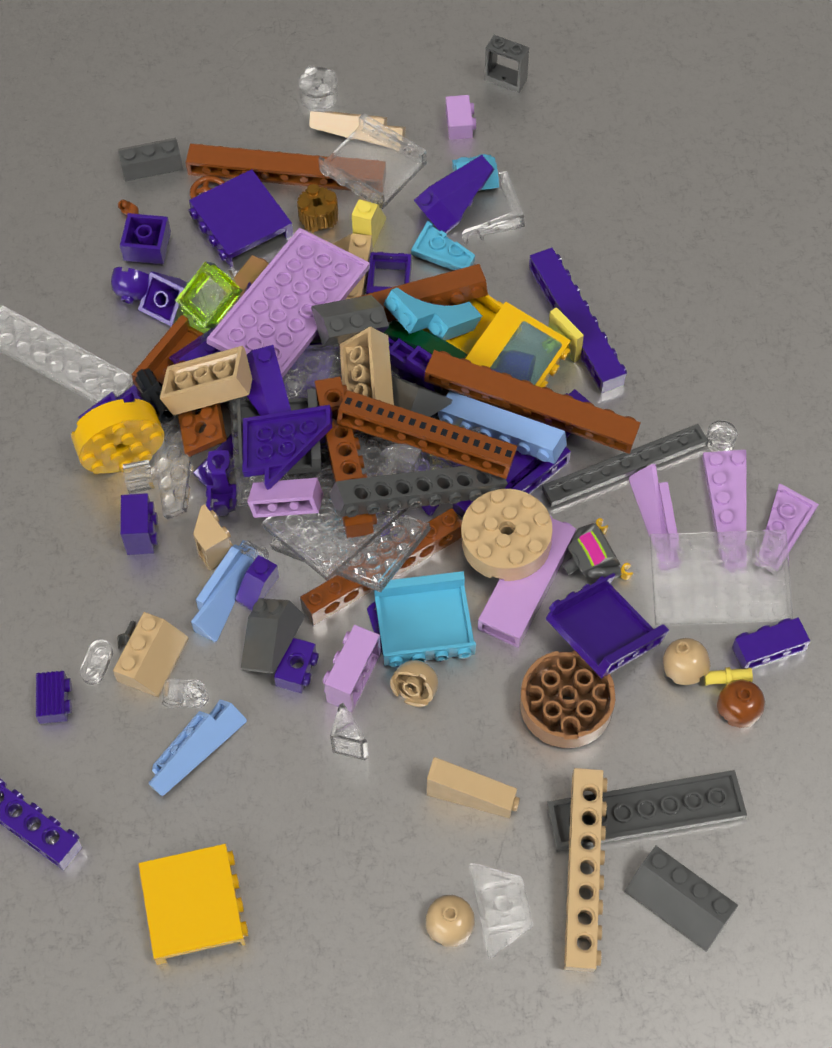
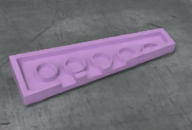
M746 450L704 452L702 458L723 573L745 571Z

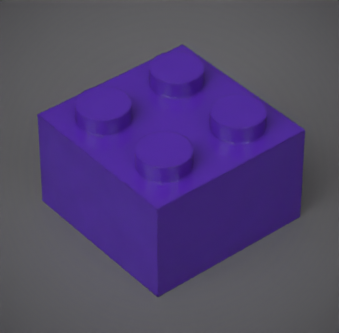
M128 213L120 243L123 260L164 264L171 234L168 217Z
M148 493L121 495V538L127 555L153 554L154 545H158V535L155 532V525H158L157 512H155L154 501L150 502Z

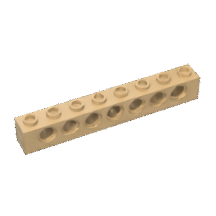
M574 768L572 772L564 970L594 972L596 966L601 965V950H597V940L602 939V925H598V915L603 913V900H599V890H603L604 875H600V865H604L605 850H601V841H605L606 826H601L602 816H606L607 808L606 802H602L603 792H607V778H603V770ZM591 791L595 795V800H586L583 797V792ZM582 816H592L595 823L593 825H586L582 821ZM583 839L591 840L594 848L591 850L584 849L581 841ZM584 863L589 864L593 869V873L589 875L582 873L580 865ZM581 888L589 889L592 898L588 900L581 898L579 890ZM580 913L588 914L591 918V923L588 925L581 924L578 920V915ZM579 938H585L589 941L590 948L588 950H581L577 946Z

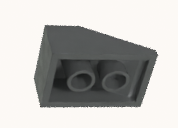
M259 598L254 604L248 616L241 662L242 670L274 674L305 618V615L290 600Z

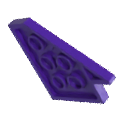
M325 405L243 418L242 472L244 477L264 475V485L267 490L271 489L332 429L331 406Z

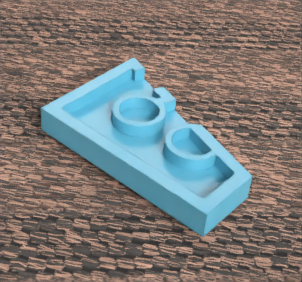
M430 221L426 222L411 249V255L451 270L472 266L475 261V255L458 242H453L442 230L438 231Z

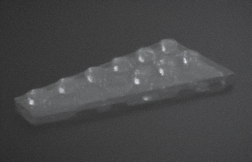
M201 408L197 409L196 415L201 411ZM178 414L170 422L160 421L165 435L162 446L153 455L163 516L166 519H171L187 512L190 486H188L189 477L193 472L192 456L188 457L184 452Z

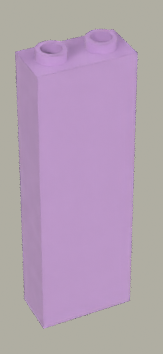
M552 517V544L548 559L544 565L532 575L520 580L504 581V579H499L478 619V630L518 648L569 551L568 546L571 544V540L576 533V528L571 524L560 522Z

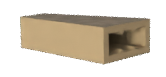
M433 758L427 777V796L509 819L512 811L517 812L520 798L516 797L517 788L439 758Z

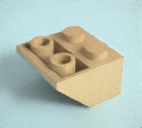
M204 504L200 508L193 536L198 555L211 571L219 566L233 545L229 540L231 535L227 528L219 525V518L214 510L209 511Z

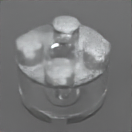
M308 66L299 78L300 101L306 109L322 112L329 107L332 108L337 103L338 85L336 74L333 70Z

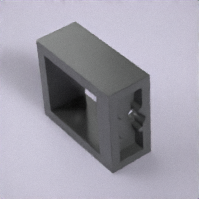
M493 35L486 46L484 80L520 93L527 81L529 47ZM497 55L518 61V71L497 64Z

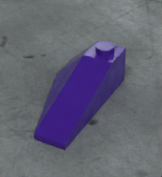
M480 155L429 186L414 201L436 228L447 234L460 223L463 213L474 202L472 199L478 190L483 188L495 169L483 155Z
M274 345L251 350L247 354L252 375L250 394L247 397L251 404L256 408L260 416L291 411Z

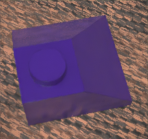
M151 271L148 277V290L141 299L138 310L172 327L177 319L190 307L196 286L180 278Z

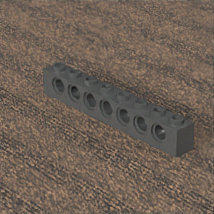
M468 466L336 481L329 495L338 517H354L360 514L372 515L383 511L394 512L406 508L416 509L421 506H437L444 503L455 504L467 500L475 501L487 492L505 489L508 483L504 478Z

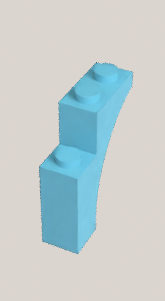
M399 288L391 289L384 302V306L409 334L428 328L433 335L444 341L473 331L482 317L470 302L453 306L436 305L416 299Z

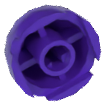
M116 267L113 269L111 276L112 290L118 297H121V301L124 303L133 304V301H141L148 290L149 275L132 268H128V272L122 271V267Z

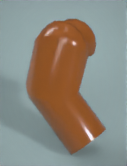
M124 199L119 201L118 208L125 215L128 213L139 214L138 207Z

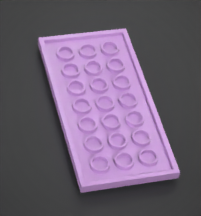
M299 228L207 337V344L220 351L243 346L246 355L251 350L274 345L283 378L319 333L311 306L345 300L369 270L370 263Z

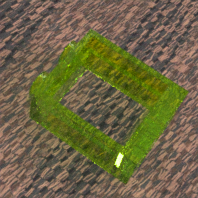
M205 261L175 301L180 305L181 311L195 319L194 323L202 329H212L243 290L215 263ZM210 277L227 294L210 316L207 317L191 300Z

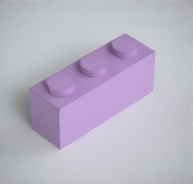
M318 478L281 480L268 490L264 482L253 483L247 502L254 518L319 513L324 494Z

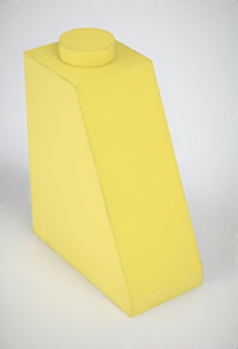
M358 199L352 212L353 234L372 235V245L374 248L386 221V216L378 204Z

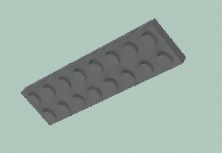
M735 770L603 792L602 802H606L607 808L606 816H602L601 826H606L605 841H601V843L746 818L747 812ZM594 794L583 796L588 801L595 800ZM571 798L548 801L547 808L557 851L569 849ZM582 816V821L586 825H593L595 823L592 816ZM589 839L581 841L582 846L593 845Z

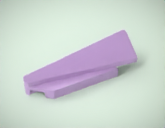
M651 464L631 475L629 482L660 567L662 569L679 568L680 563L677 553L679 538L668 482L658 483L656 464Z

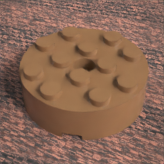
M576 651L548 653L536 660L524 676L520 695L522 718L529 730L547 744L561 748H576L587 745L601 736L611 721L616 700L614 682L610 674L601 678ZM563 697H570V698H572V699H571V700H566V699L563 700Z

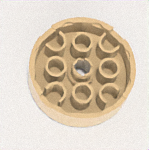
M498 489L483 494L471 503L462 519L461 535L464 555L477 572L488 578L495 577L504 579V581H515L532 575L544 565L551 549L552 520L549 512L537 498L520 490Z

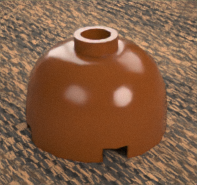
M743 679L733 680L726 684L720 692L717 701L720 716H723L728 721V724L738 728L754 725L762 717L765 707V698L761 689L753 682Z

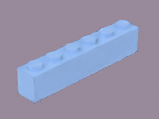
M449 391L446 397L453 400L452 403L438 412L440 421L517 445V451L521 454L537 457L544 462L548 461L555 464L567 445L565 431L452 391Z

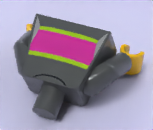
M598 518L595 524L592 523L578 528L571 540V544L568 546L573 557L562 563L569 575L580 569L587 578L607 577L612 573L616 575L615 578L621 577L624 580L632 577L633 572L628 573L625 571L630 569L631 565L629 563H624L621 568L619 567L620 562L604 536L608 525L602 527L604 521L602 518Z

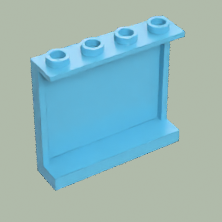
M464 571L374 582V597L384 666L398 667L409 660L422 662L427 660L445 661L451 657L468 658L471 655H475L476 642H474L466 598Z

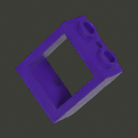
M370 252V268L368 271L366 294L392 288L374 286L376 269L405 270L404 284L410 283L411 254Z

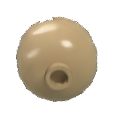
M677 639L667 647L663 656L665 674L673 679V682L676 684H695L700 681L704 674L706 676L709 673L711 665L708 652L700 642L694 639Z
M409 660L396 669L390 680V686L397 697L400 694L403 698H406L404 701L406 704L423 707L428 705L429 701H432L436 694L438 678L435 671L428 664L418 660Z
M444 895L436 899L430 905L426 914V929L430 937L445 947H456L465 943L475 927L474 912L470 904L463 898L455 895Z

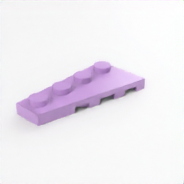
M779 483L756 564L776 575L819 504Z

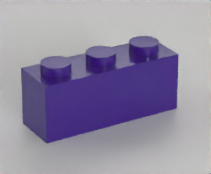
M799 617L792 620L786 618L777 625L771 627L765 625L756 632L750 634L745 632L735 638L732 649L742 669H753L806 651L810 639Z

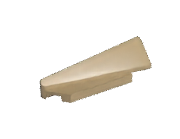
M310 111V128L395 151H401L406 127L388 126L387 117L330 111Z

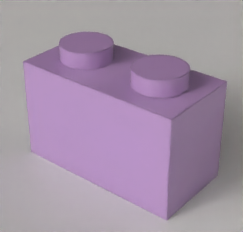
M469 95L446 96L449 140L473 138V130H476V118H472V115H474V103H470Z

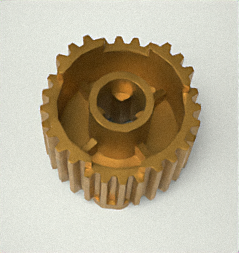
M316 184L309 185L305 192L302 191V194L298 197L297 208L299 220L302 225L304 224L305 230L308 229L309 232L312 231L314 233L319 229L333 228L336 222H338L336 193L328 190L327 187L325 189L323 186L320 188Z

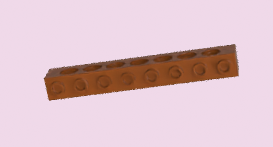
M341 377L315 381L318 406L330 405L332 409V429L325 435L334 481L367 478V474H362L361 470L364 469L363 456H358L357 453L360 450L359 438H354L353 433H356V429L337 424L338 410L347 392V385H342ZM376 514L342 517L347 539L374 534L373 525L377 524Z
M453 508L447 510L300 597L302 610L313 626L373 591L374 582L392 580L461 539L462 520Z

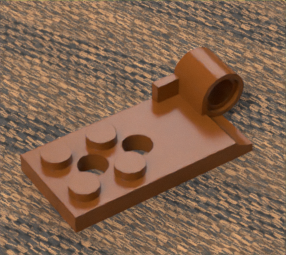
M167 368L163 369L164 378ZM220 403L202 408L201 412L197 415V409L178 414L184 452L188 457L227 441ZM206 425L204 431L199 433L200 428Z

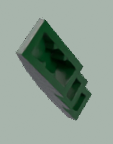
M395 320L389 324V327L384 332L395 342L401 339L415 349L417 346H420L431 355L434 350L439 352L445 351L459 359L466 358L468 355L452 344L426 331L419 330L409 334L401 323Z

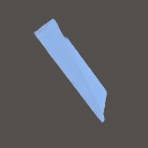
M244 540L239 546H231L196 598L199 612L191 621L194 632L213 642L218 641L235 603V598L244 575L258 553L256 546Z
M221 699L210 714L199 711L153 764L152 771L155 773V776L149 781V785L158 794L164 796L247 722V719L232 703Z

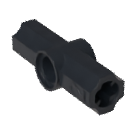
M150 369L138 371L135 380L143 392L141 394L142 398L154 407L161 422H170L175 418V415L169 411L160 399L163 385L157 380L155 374Z

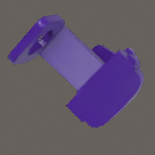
M228 450L209 451L207 466L211 471L214 485H207L206 507L209 511L214 510L218 516H228L230 512L236 510L237 497L240 496L238 484H230L226 472L230 467V452ZM217 456L224 457L225 462L221 465V468L216 469L213 459ZM212 499H217L218 502H213L212 507ZM230 499H232V507L229 506Z

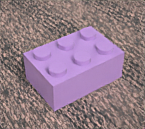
M357 625L353 626L351 632L347 631L343 639L344 646L341 651L336 652L333 659L334 666L331 671L328 670L323 679L327 702L350 712H353L381 655L380 635Z

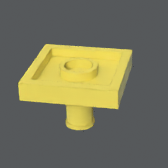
M557 307L550 311L548 327L571 340L569 345L571 351L568 357L575 363L581 359L584 335ZM551 337L542 342V348L547 354L552 353L558 347H562L561 343Z

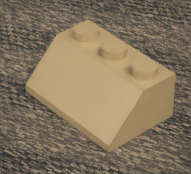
M143 612L113 669L117 682L159 698L189 639L188 636L165 619Z

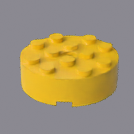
M123 399L115 400L92 409L76 423L78 427L71 434L72 442L81 465L94 474L120 471L125 473L131 471L134 466L150 461L152 456L162 446L165 436L154 407L140 399L125 403Z

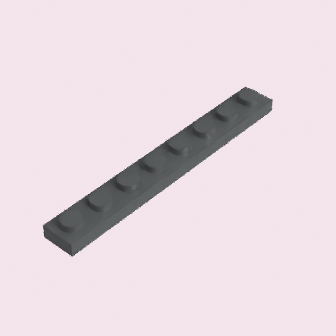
M699 424L632 449L630 454L622 453L542 485V490L552 507L633 475L651 464L658 465L706 446L708 439Z

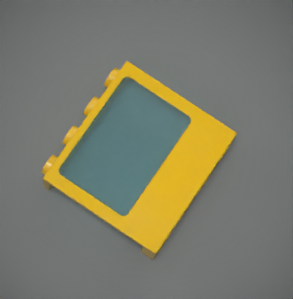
M505 302L465 359L479 366H488L493 371L499 373H508L513 378L530 381L533 385L542 388L547 387L549 383L547 380L550 375L554 377L560 367L558 364L561 359L565 361L571 351L569 349L571 340Z

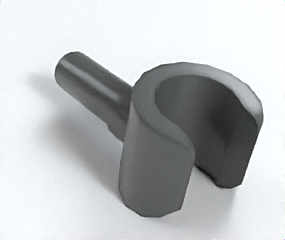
M135 621L130 622L125 633L117 636L118 649L123 645H127L136 625Z

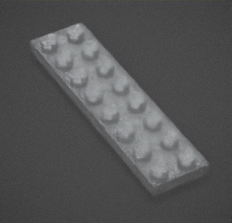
M3 305L0 307V351L95 404L112 391L118 397L134 385L132 375L7 307Z

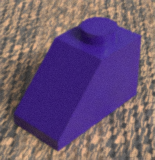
M258 555L246 571L235 601L252 610L258 599L265 598L279 579L278 566Z

